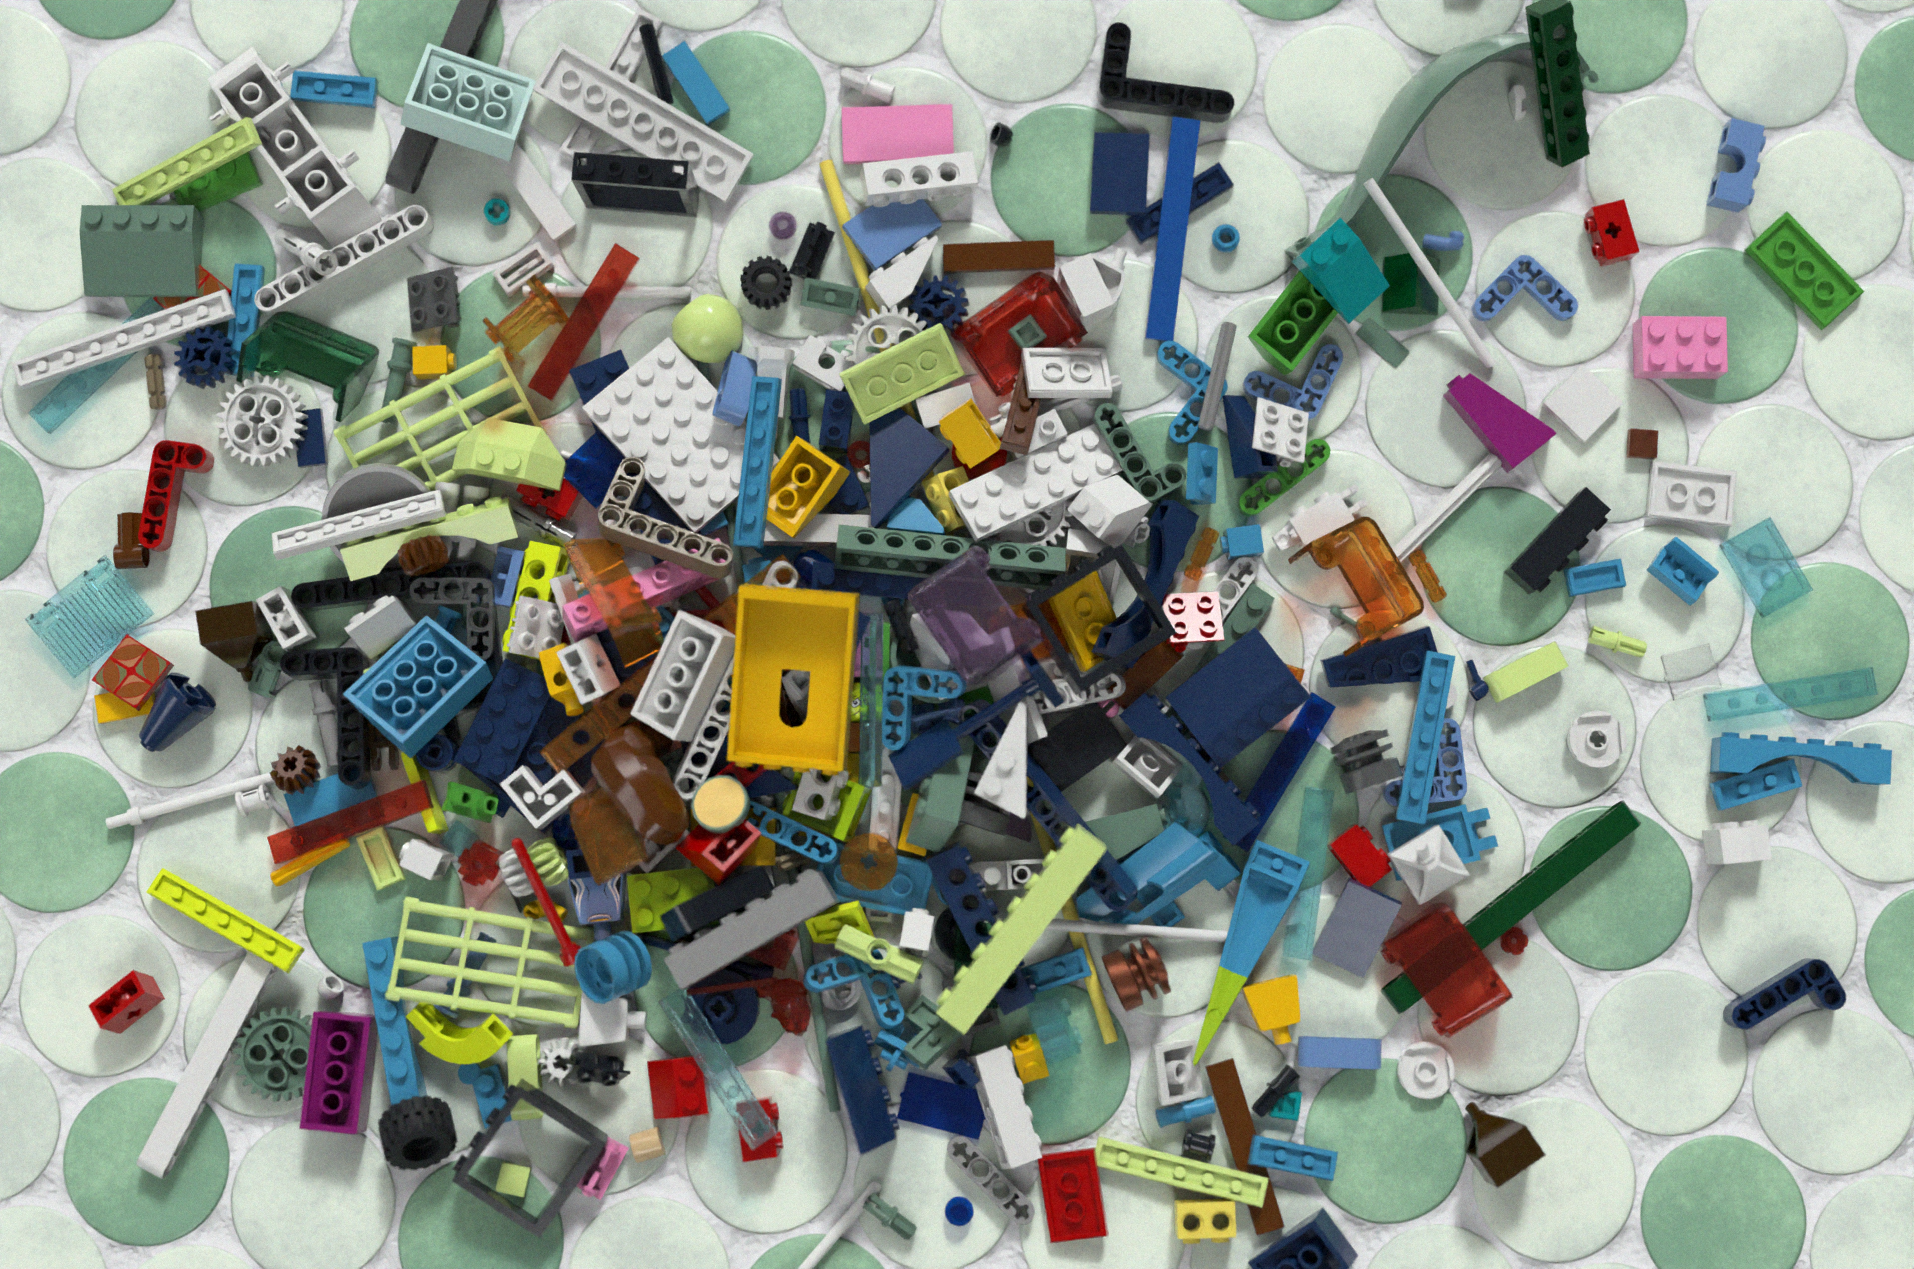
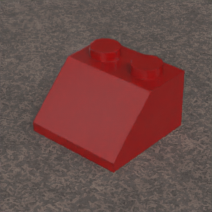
M705 1053L647 1061L654 1119L682 1118L709 1114L712 1111Z

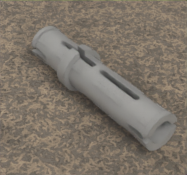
M505 493L500 496L501 499L509 498L514 517L517 521L539 532L540 537L544 539L550 538L566 549L572 547L577 538V533H573L557 524L556 519L552 517L546 518L507 496Z
M322 680L321 682L310 683L309 687L315 707L312 709L313 715L317 716L327 767H332L333 765H338V729L333 712L336 710L335 704L331 703L327 680Z

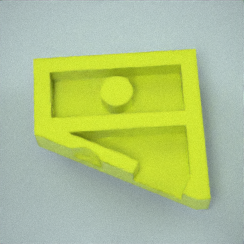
M859 900L830 907L805 921L815 943L836 944L837 938L845 924L874 937Z

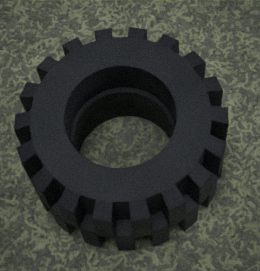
M428 1095L423 1097L413 1096L410 1099L405 1098L400 1100L398 1104L391 1105L389 1110L384 1111L382 1118L379 1119L378 1130L383 1155L386 1162H390V1165L393 1167L399 1166L401 1170L429 1168L433 1164L437 1165L442 1159L448 1158L450 1152L456 1148L457 1135L451 1108H449L448 1103L442 1102L441 1098H431Z

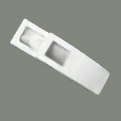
M1044 859L970 863L974 873L979 872L986 884V888L983 891L1026 889L1024 885L1032 874L1039 875L1045 867L1041 864ZM954 869L950 872V877L955 882H962L966 879V874L961 869Z

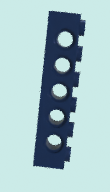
M956 842L940 850L938 853L936 852L928 856L926 862L973 953L981 942L985 945L991 938L989 932L985 934L978 932L976 924L979 921H987L993 926L998 920L996 915L999 914V910L993 898L987 899L983 891L986 888V884L979 872L974 873L970 865L973 862V858L966 846L961 848L959 842ZM954 869H961L965 872L966 879L962 882H955L951 879L950 872ZM967 895H974L978 898L979 904L974 908H968L964 905L963 898ZM1023 959L1012 972L1018 978L1016 983L1012 985L1004 983L994 995L1004 1016L1035 1001L1034 992L1038 991V988L1032 976L1025 975L1021 967L1025 965Z

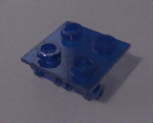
M597 430L565 461L567 465L564 478L597 509L603 503L619 465L625 458ZM633 472L628 473L626 475L630 477L633 474Z

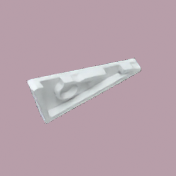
M1019 702L974 794L1024 819L1027 815V705Z

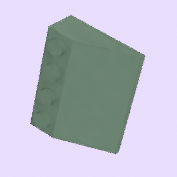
M82 205L79 234L84 295L86 297H198L204 218L194 205Z

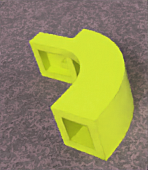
M419 1002L405 1016L425 1036L419 1043L425 1050L442 1060L456 1064H473L486 1060L495 1054L513 1035L494 1013L480 1025L471 1028L460 1027L451 1023L433 1004Z

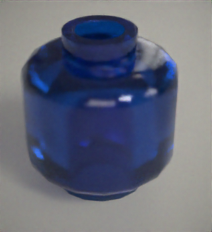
M815 549L799 553L793 562L798 576L797 581L811 589L813 561L834 563L830 558Z

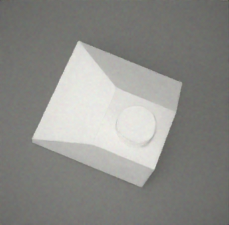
M1069 529L1065 547V577L1067 578L1075 573L1073 568L1088 559L1089 563L1097 560L1099 558L1097 553L1110 545L1099 539L1092 532ZM1116 559L1097 570L1109 601L1113 602L1121 569Z

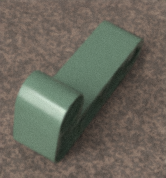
M1104 403L1097 407L1093 423L1122 468L1121 473L1127 483L1142 496L1144 495L1141 492V487L1145 484L1152 485L1156 491L1155 495L1152 497L1144 496L1152 504L1182 487L1187 473L1181 464L1175 462L1168 463L1154 471L1119 409L1111 403ZM1103 413H1105L1106 416L1112 415L1111 425L1114 430L1110 434H1108V432L1110 431L1111 426L1109 425L1108 421H1101ZM1117 436H1122L1126 438L1128 446L1118 448L1114 445L1113 439ZM1131 460H1136L1141 464L1142 470L1133 473L1127 468V463ZM1168 471L1177 472L1180 481L1175 484L1168 482L1165 473Z

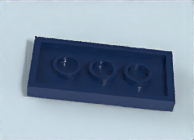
M505 658L453 761L498 783H502L512 775L551 699L545 677Z

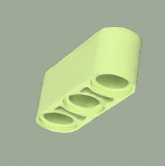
M1556 641L1492 672L1483 677V680L1488 685V689L1497 703L1567 668L1569 665Z
M539 1035L511 1036L507 1041L509 1087L511 1084L516 1086L522 1078L543 1092L542 1075L540 1073L542 1068L541 1064L538 1063V1060L541 1059ZM520 1098L511 1111V1118L513 1121L542 1119L543 1112Z

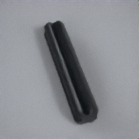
M652 23L641 25L639 31L657 98L671 105L674 103L654 25Z

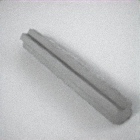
M1223 322L1221 325L1198 428L1205 431H1212L1214 428L1236 333V324L1230 322Z

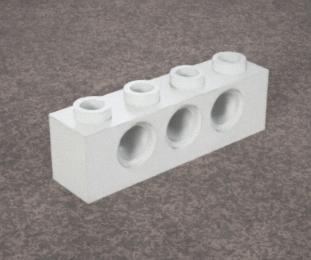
M973 152L863 163L860 172L865 205H873L874 207H884L892 202L911 204L919 199L938 201L946 196L965 198L975 192L978 184ZM948 175L953 181H944L940 176ZM913 178H921L925 181V184H917ZM886 181H894L898 184V187H889Z

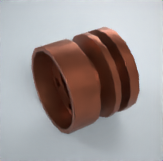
M1147 937L1139 940L1143 950L1140 954L1134 943L1129 944L1131 958L1127 960L1119 949L1101 957L1111 983L1126 1012L1144 1005L1141 991L1145 989L1154 1000L1157 999L1158 995L1154 987L1156 984L1159 985L1164 995L1171 992L1166 967L1157 949L1150 944Z

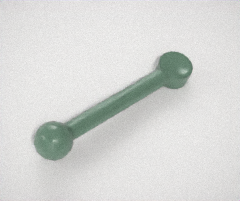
M1332 607L1329 611L1335 617L1344 620L1371 637L1373 643L1382 640L1380 633H1373L1343 614L1338 608Z

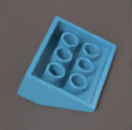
M426 615L343 695L389 741L412 758L493 677L485 661Z

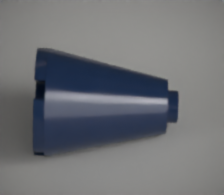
M170 673L165 678L139 733L141 745L148 751L162 752L210 716L216 709L214 708L216 701L200 684L194 687L187 683L190 678L183 674Z

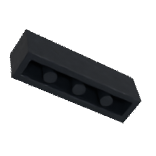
M1584 487L1575 494L1504 572L1527 594H1531L1536 590L1539 593L1542 592L1552 581L1548 577L1555 570L1560 572L1570 562L1569 554L1573 550L1579 552L1589 541L1586 536L1593 529L1597 532L1608 521L1605 516L1611 509L1587 487Z

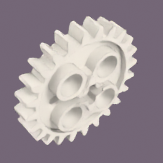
M881 305L880 314H877L874 309H869L870 318L868 319L864 315H860L859 317L863 324L860 326L853 323L852 327L856 330V333L846 335L853 341L852 344L844 345L845 349L851 350V354L844 357V359L853 361V365L849 367L851 368L880 353L867 352L865 350L867 346L889 348L891 343V347L900 343L899 335L901 332L908 330L911 337L923 332L922 329L926 325V321L916 323L918 314L913 313L907 317L908 308L905 307L898 314L897 305H892L890 312H887L886 307ZM881 328L884 332V338L880 343L875 344L871 339V333L874 329Z
M256 375L253 382L245 378L244 387L235 384V394L226 392L230 401L228 403L220 402V405L225 408V412L217 413L218 417L223 418V422L217 424L216 427L225 431L218 437L225 441L228 440L224 445V449L233 450L231 453L232 457L240 458V462L245 464L250 462L255 467H259L260 464L270 467L271 460L273 463L281 464L280 456L290 459L291 456L288 450L290 448L299 450L295 441H304L305 438L299 432L300 430L308 429L307 426L301 424L302 420L308 418V415L300 413L306 407V404L297 402L301 395L296 392L292 393L294 387L288 384L284 385L283 380L276 378L274 381V378L267 375L264 380ZM252 400H254L255 406L252 409V411L249 412L248 405ZM281 404L280 413L275 415V407ZM249 427L250 434L244 439V431ZM276 431V440L271 443L270 435Z
M1065 500L1039 513L1050 516V520L1035 514L991 535V538L999 535L1002 542L1007 541L1047 546L1046 542L1054 547L1057 544L1054 536L1061 539L1065 536L1060 528L1068 529L1071 525L1065 519L1072 518L1073 516L1066 510L1073 501ZM1037 521L1040 523L1042 532L1038 534L1031 532L1028 527L1029 522Z

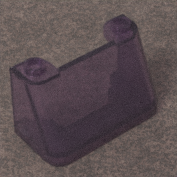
M979 546L971 547L908 592L910 602L959 674L972 685L995 680L1020 660L1022 654L1032 650L1044 640L1039 633L1038 625L1032 619L1017 618L986 574L990 570L991 559L987 552Z

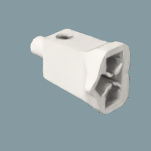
M748 347V354L756 360L758 365L757 376L782 379L778 421L779 419H786L789 374L795 352L785 348ZM777 421V429H776V438H775V439H777V434H778V421Z

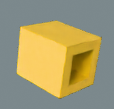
M447 345L412 347L413 375L419 380L440 379L439 376L443 374L447 376L452 373V370L457 368L456 355L452 353Z

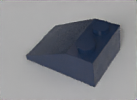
M1322 1207L1249 1260L1248 1264L1252 1269H1350L1358 1254Z

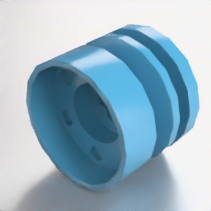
M623 930L584 946L578 950L575 956L574 968L580 988L589 999L598 1004H605L624 994L646 986L651 979L652 965L647 948L640 938L630 931Z

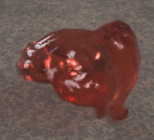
M783 978L765 986L757 985L756 991L759 998L768 1000L774 1012L771 1014V1017L777 1019L787 1033H794L795 1036L802 1037L807 1032V1026L811 1017V1009L806 999L808 989H806L804 983L792 978Z

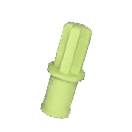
M1594 625L1591 628L1588 643L1612 649L1613 653L1620 651L1641 658L1647 650L1646 642L1624 636L1621 631L1617 633Z

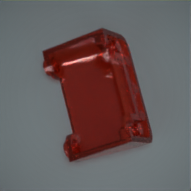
M1036 272L1028 276L964 321L962 326H957L954 329L955 332L950 334L958 348L995 397L1005 396L1015 388V376L1019 372L1022 351L1008 334V330L1028 315H1032L1047 335L1046 339L1033 348H1056L1057 346L1073 348L1088 333L1054 277L1043 272Z
M1433 903L1386 937L1381 944L1383 949L1380 953L1389 965L1394 963L1402 968L1432 1010L1434 1021L1431 1024L1441 1037L1443 1035L1447 1038L1454 1036L1513 998L1509 988L1452 909L1445 903Z

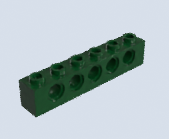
M1539 0L1525 7L1544 150L1547 160L1563 168L1590 154V137L1586 126L1587 112L1584 107L1582 94L1584 88L1580 78V59L1576 46L1577 34L1573 21L1574 8L1569 0Z

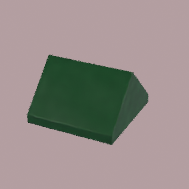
M1405 253L1384 257L1383 276L1390 286L1382 293V313L1437 316L1439 297L1411 255ZM1424 254L1439 276L1440 260Z

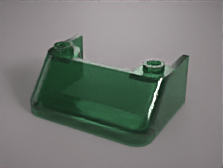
M281 311L275 313L241 343L236 381L242 383L254 371L264 377L266 375L275 377L288 370L333 388L332 399L338 404L336 421L342 422L361 402L378 362L379 349L369 342L298 314Z

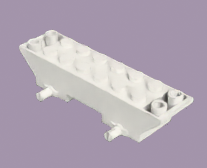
M251 47L208 78L222 106L220 111L209 118L216 127L229 118L235 122L245 117L252 118L262 142L257 149L286 188L288 196L274 205L280 214L283 215L296 205L304 211L333 248L383 221L348 174L346 168L360 160L352 149L340 159L334 156L283 88L281 81L295 72L292 67L286 62L273 72V70L267 67L255 49Z

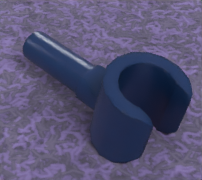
M1472 659L1466 663L1475 684L1468 688L1474 700L1479 701L1488 693V685L1481 680Z

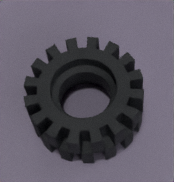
M762 256L757 257L758 260L749 261V266L743 268V275L740 277L743 294L748 299V302L751 305H756L758 309L765 307L766 310H771L770 307L773 306L778 308L780 307L779 304L781 302L785 303L787 301L786 297L791 294L792 281L786 265L782 264L779 259L776 258L774 260L771 256H766L765 259H762ZM763 273H770L777 279L775 289L769 293L760 292L755 285L756 279Z

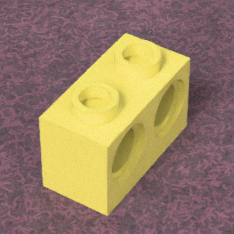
M963 466L936 474L922 483L936 519L944 527L945 534L967 528L948 496L950 490L969 482Z
M1226 1198L1174 1200L1175 1235L1178 1239H1183V1243L1197 1244L1200 1243L1201 1238H1212L1213 1243H1227L1229 1238L1236 1237L1234 1200ZM1217 1214L1227 1216V1223L1222 1228H1215L1212 1225V1220ZM1188 1215H1196L1198 1217V1224L1193 1229H1187L1183 1226V1221Z

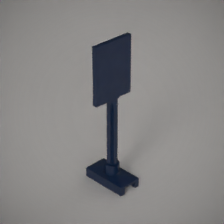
M1031 650L1021 655L1030 675L1029 678L1021 682V686L955 729L951 728L945 718L908 742L903 748L888 755L905 791L964 754L959 744L960 739L1025 697H1032L1041 691L1055 708L1065 702L1057 691L1056 685Z

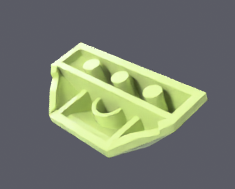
M487 418L458 442L452 470L560 491L567 464L543 428Z

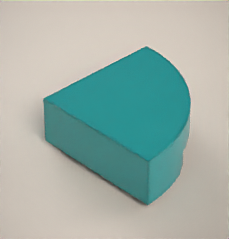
M1288 1092L1284 1095V1100L1280 1098L1270 1109L1269 1117L1299 1120L1302 1092Z

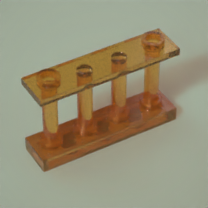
M535 275L526 281V284L531 289L527 293L529 296L496 326L487 317L482 320L488 328L484 333L495 345L499 342L503 345L504 353L511 363L516 360L521 366L526 362L518 353L550 325L554 326L556 323L564 329L571 323L554 295Z

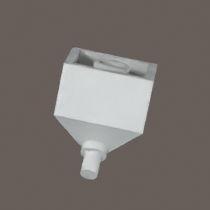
M1117 248L1113 260L1109 261V263L1089 253L1059 267L1057 282L1080 330L1111 317L1125 281V266L1123 265L1127 254L1125 250Z
M1434 825L1387 854L1412 897L1419 905L1470 875L1439 825Z

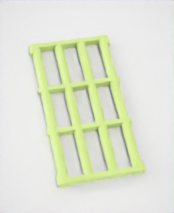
M498 346L489 351L488 355L447 376L443 374L439 376V380L397 401L392 400L389 402V405L348 426L343 425L333 430L353 468L359 467L360 464L409 440L416 455L396 466L411 471L422 465L430 479L425 484L430 491H434L436 482L450 483L467 474L450 469L436 477L429 464V461L456 448L458 442L482 423L480 422L473 426L465 412L466 410L514 386L522 402L490 418L509 421L528 412L535 427L543 429L544 427L507 361L504 349ZM501 361L508 377L459 401L452 385ZM446 389L453 405L411 426L408 425L401 411ZM458 414L460 415L467 428L466 430L422 451L415 436ZM393 415L396 416L403 430L356 454L353 453L346 439Z
M405 897L390 984L385 993L386 1000L399 1002V999L447 1006L450 1007V1010L460 1008L508 1016V1019L518 1017L563 1024L566 1028L577 1029L582 998V989L579 983L576 986L522 977L525 960L564 966L559 957L560 953L528 948L531 931L555 935L549 922L533 920V917L528 916L525 919L476 911L473 907L464 909L421 902L418 898ZM409 912L465 920L467 922L464 938L406 929ZM477 922L524 930L521 947L470 939L472 924ZM564 925L570 938L586 940L585 946L593 943L594 927L582 926L580 928ZM404 940L461 949L458 967L401 958ZM467 950L518 958L516 976L464 968ZM398 969L456 978L453 996L395 987ZM462 979L513 987L511 1003L504 1004L459 997ZM521 988L576 997L573 1014L517 1006L519 990Z

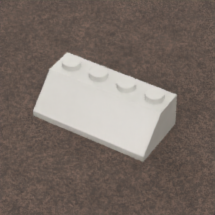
M679 610L632 709L631 715L673 740L692 742L733 656L736 636L715 624Z

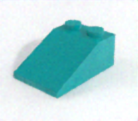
M1341 217L1332 223L1292 261L1348 324L1390 286L1360 238Z

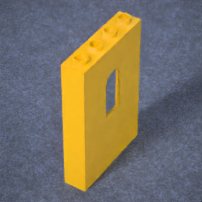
M754 584L739 586L727 761H735V765L740 767H752L753 763L764 764L765 769L780 770L781 766L793 767V771L802 773L810 772V769H820L821 774L839 775V771L843 772L847 768L860 594ZM782 669L810 671L807 718L798 727L785 725L779 716Z

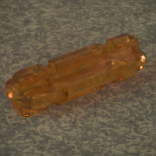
M1204 528L1200 536L1203 539L1198 541L1189 560L1191 564H1187L1184 576L1190 580H1199L1203 572L1200 569L1205 567L1214 548L1212 543L1215 544L1219 537V532L1213 528Z
M1419 549L1411 553L1408 559L1412 566H1416L1417 569L1415 571L1425 590H1429L1428 595L1431 601L1436 603L1444 599L1447 593L1443 586H1439L1438 583L1440 581L1430 562H1426L1427 557L1424 551Z

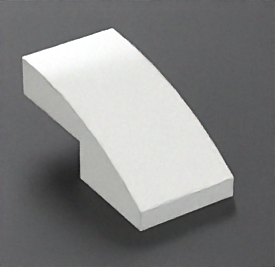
M788 670L782 677L783 685L794 708L805 722L808 711L810 671Z

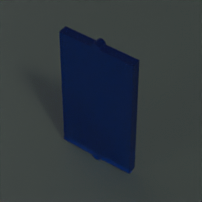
M908 1072L904 1092L900 1093L902 1099L897 1119L979 1140L983 1122L986 1118L976 1089H960L955 1083Z

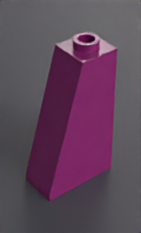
M1471 373L1464 378L1458 375L1446 385L1449 390L1443 397L1487 450L1499 458L1502 462L1501 467L1506 473L1557 434L1545 423Z

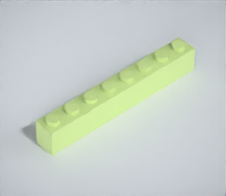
M1079 824L1074 829L1071 827L1067 828L1059 840L1062 842L1056 852L1051 850L1041 864L1045 867L1040 874H1032L1024 885L1027 891L1021 898L1016 896L1006 909L1009 914L1002 922L999 919L989 931L991 938L985 945L981 942L971 955L974 958L968 968L964 965L960 968L953 978L956 981L955 985L950 991L945 989L936 1000V1003L939 1005L936 1014L961 1033L965 1034L1107 849L1106 844Z

